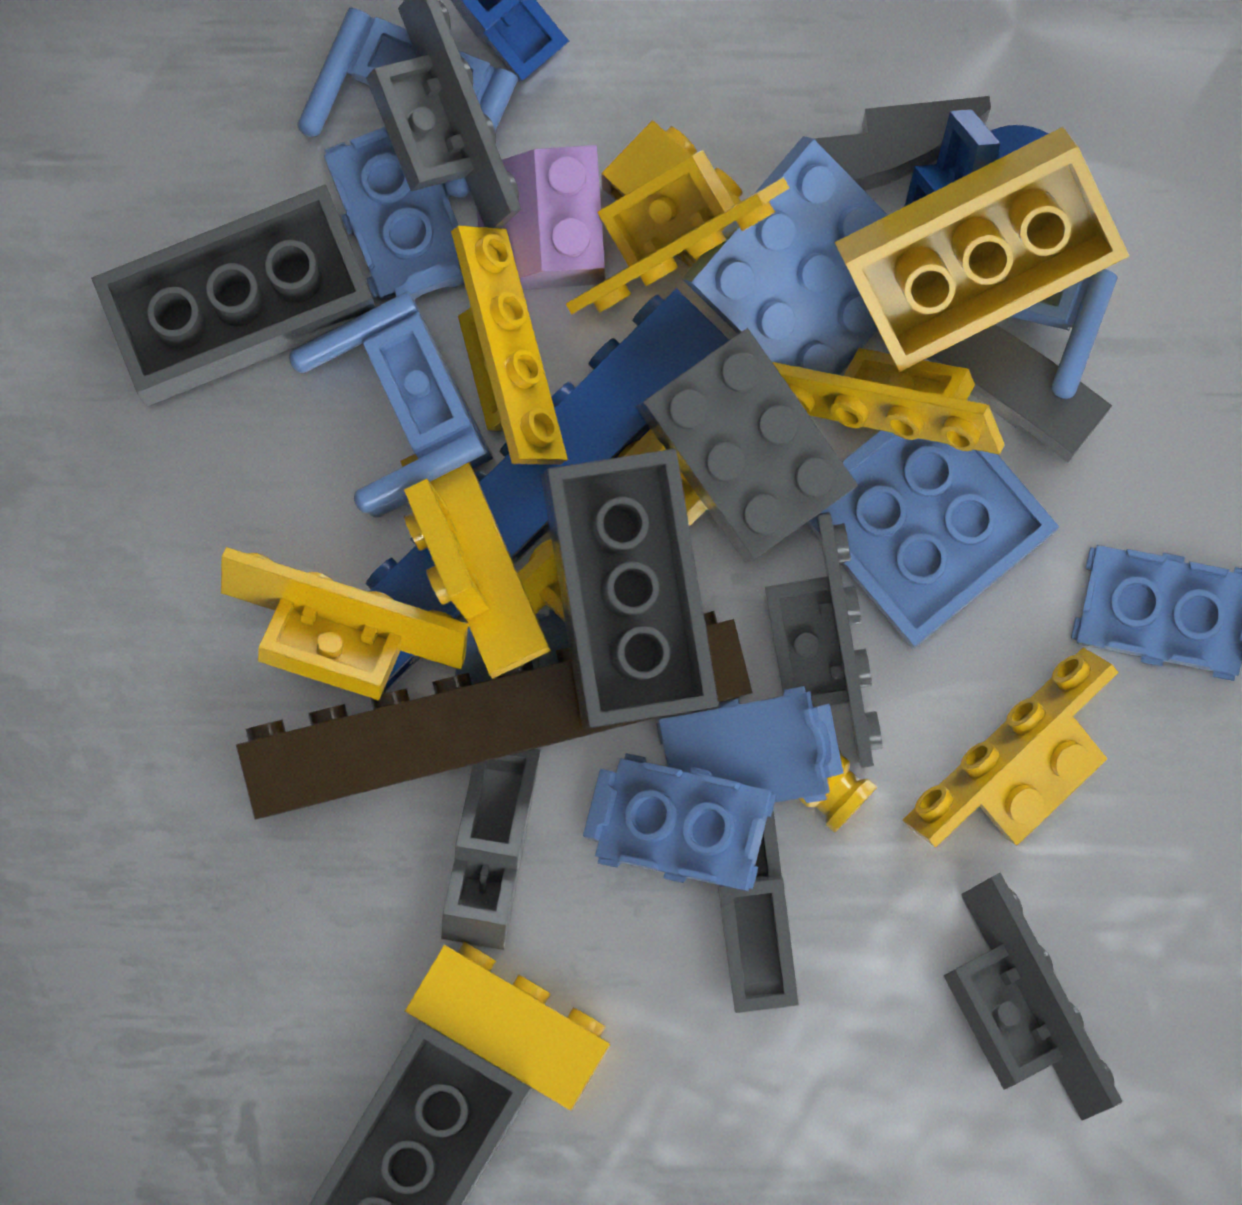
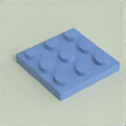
M803 136L755 192L757 193L777 180L785 178L790 188L770 200L775 213L744 231H741L736 221L727 225L722 231L726 241L702 254L682 277V280L737 334L748 328L771 362L840 375L852 361L857 350L863 348L878 329L834 242L887 216V213L815 139Z
M882 430L842 461L858 486L821 512L831 513L833 525L845 523L851 561L840 562V564L912 649H915L1059 528V525L998 454L979 450L961 451L949 444L921 438L908 440L894 433ZM817 516L807 522V525L820 539Z

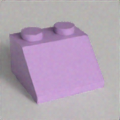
M597 145L533 149L502 159L506 171L510 172L514 177L519 191L518 202L521 210L501 229H507L522 289L597 285L606 280L602 220L597 213L601 210ZM477 209L478 227H484Z

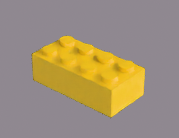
M1063 127L834 242L899 372L1129 257L1078 145Z

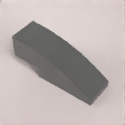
M990 96L865 109L862 122V134L814 139L864 191L887 185L913 173L914 166L929 165L936 161L939 156L950 111L972 109L981 121L986 124L991 110Z
M996 324L927 358L930 362L969 369L975 383L971 392L972 395L984 404H988L990 409L1013 427L1017 428L1018 425L1023 427L1067 463L1112 407L1110 403L1081 381L1076 394L1072 398L1062 399L1057 397L1053 393L1051 386L1058 365Z
M532 749L473 764L442 915L441 939L504 950L534 794L540 749Z
M772 811L771 817H767L755 864L758 867L753 889H749V892L718 885L735 1013L799 1005L774 811Z

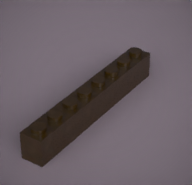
M715 611L703 613L718 702L752 694L734 619L718 623ZM568 647L555 651L558 660L556 664L534 669L531 660L497 676V679L472 685L470 674L465 673L433 681L435 694L410 700L407 688L381 695L379 700L370 698L373 708L370 711L348 716L346 705L342 704L310 712L308 716L311 725L286 732L283 719L246 728L248 741L235 745L253 817L257 820L657 717L583 729L570 649Z

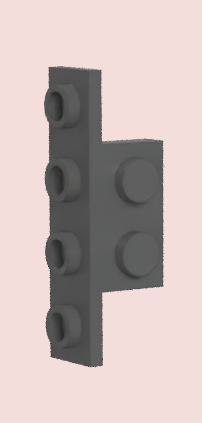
M404 0L398 7L417 58L376 67L366 79L410 191L465 178L484 227L501 229L521 210L518 202V186L512 174L506 171L496 147V133L493 123L486 114H483L474 92L472 71L468 62L460 56L451 34L448 10L439 0Z
M819 513L817 515V522L827 576L765 587L782 692L784 694L786 689L805 686V691L811 694L813 707L848 702L858 762L861 768L874 766L871 750L882 749L883 744L877 711L866 713L864 711L861 688L872 686L866 648L854 650L850 625L862 622L856 587L843 588L839 563L851 561L845 523L833 525L831 513Z
M1001 872L962 893L961 895L991 951L943 976L1003 1090L1052 1065L1082 1121L1122 1103L1123 1101L1114 1086V1077L1110 1068L1098 1056L1084 1029L1083 1018L1079 1010L1067 998L1053 971V963L1049 954L1036 940L1023 915L1022 904L1018 896L1008 887Z

